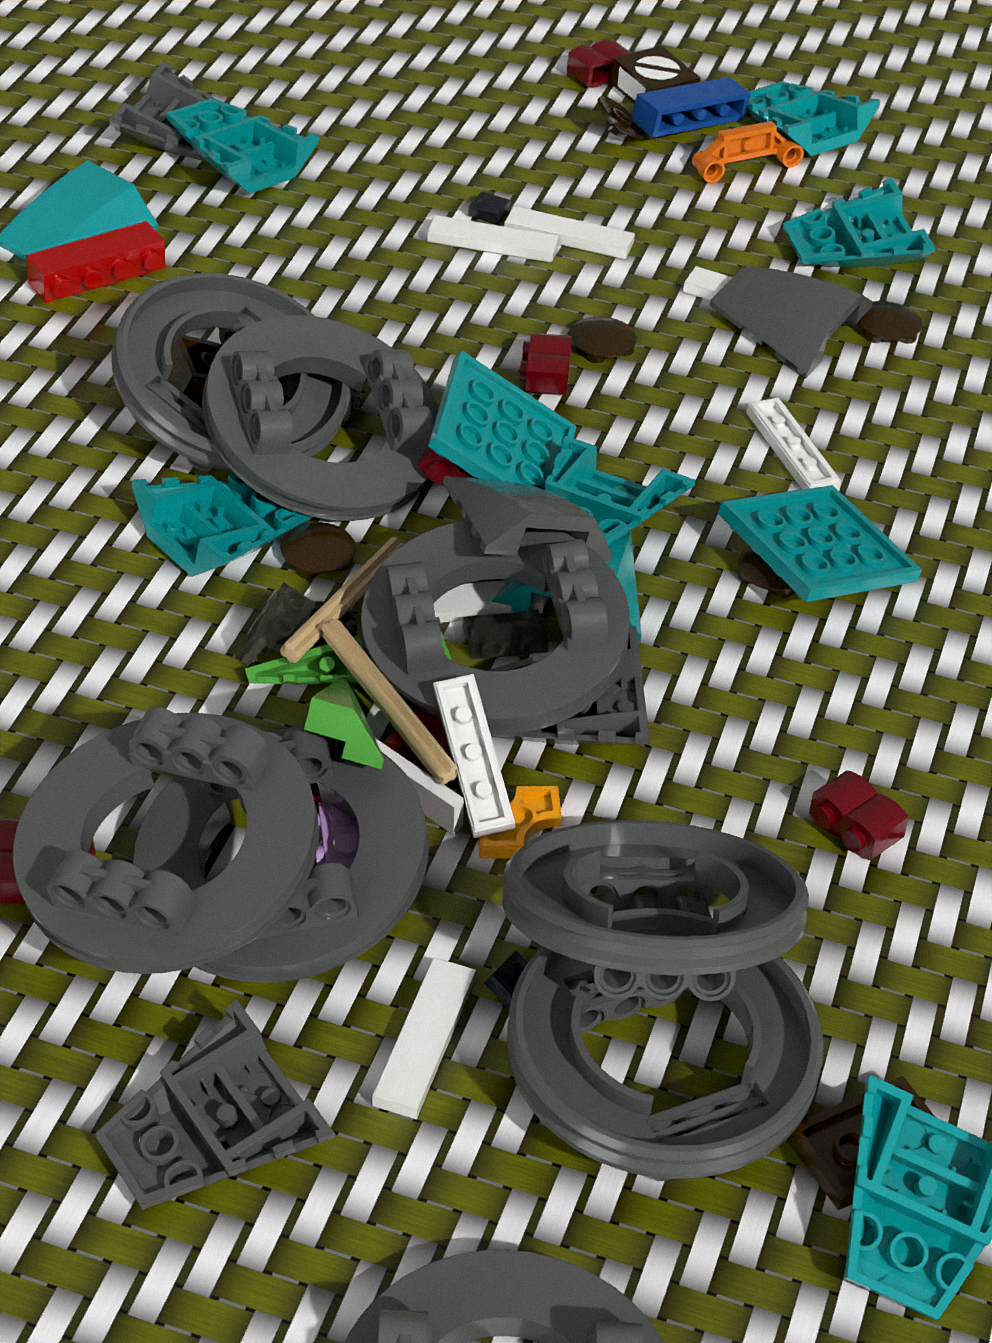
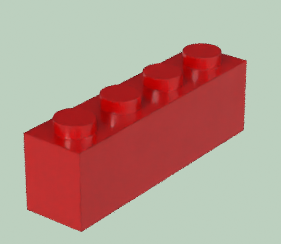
M147 221L31 253L26 255L28 284L44 303H49L166 268L165 240Z

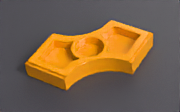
M517 786L515 797L510 803L515 820V829L478 837L479 858H510L535 833L546 828L561 826L562 814L558 786Z

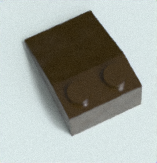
M183 335L171 347L173 366L168 382L202 408L203 387L206 377L222 344Z

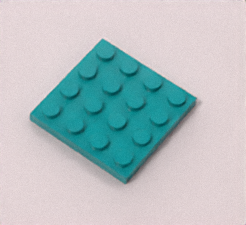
M461 350L453 359L428 447L478 479L509 481L545 490V482L548 475H551L557 454L561 452L563 439L565 436L574 438L577 426Z
M833 485L722 501L718 511V515L805 602L917 582L922 572V569Z

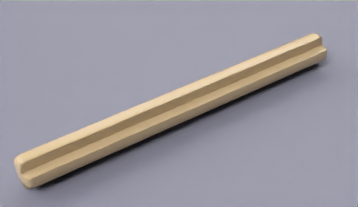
M390 538L285 642L280 649L281 655L287 657L290 663L298 662L322 637V625L329 623L332 619L339 620L365 594L369 582L378 568L393 552L404 545L400 543L399 538Z
M332 619L329 623H324L321 627L323 631L322 637L434 779L442 785H445L449 780H454L457 777L455 763L380 672L341 621Z

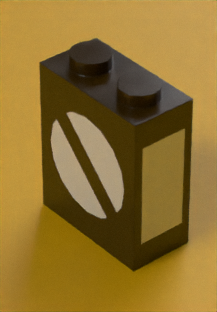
M662 46L613 58L611 85L634 104L639 93L698 83L701 79L700 76Z

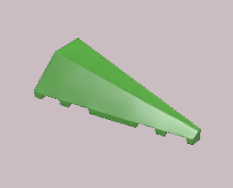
M441 631L444 653L447 655V658L451 659ZM354 636L353 638L363 649L361 636ZM328 644L310 649L296 663H290L287 657L245 668L249 683L331 685L342 677L346 678L350 685H360Z
M341 677L314 695L311 699L304 730L345 741L342 754L343 759L382 769L384 757L348 680Z

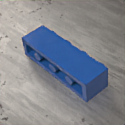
M730 77L639 93L636 97L632 122L654 138L744 120L751 93Z

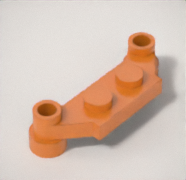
M769 121L718 131V137L704 151H698L694 154L692 165L706 182L715 183L723 177L725 163L775 154L781 163L791 168L801 162L804 151L800 145L792 140H787L779 134L777 126Z

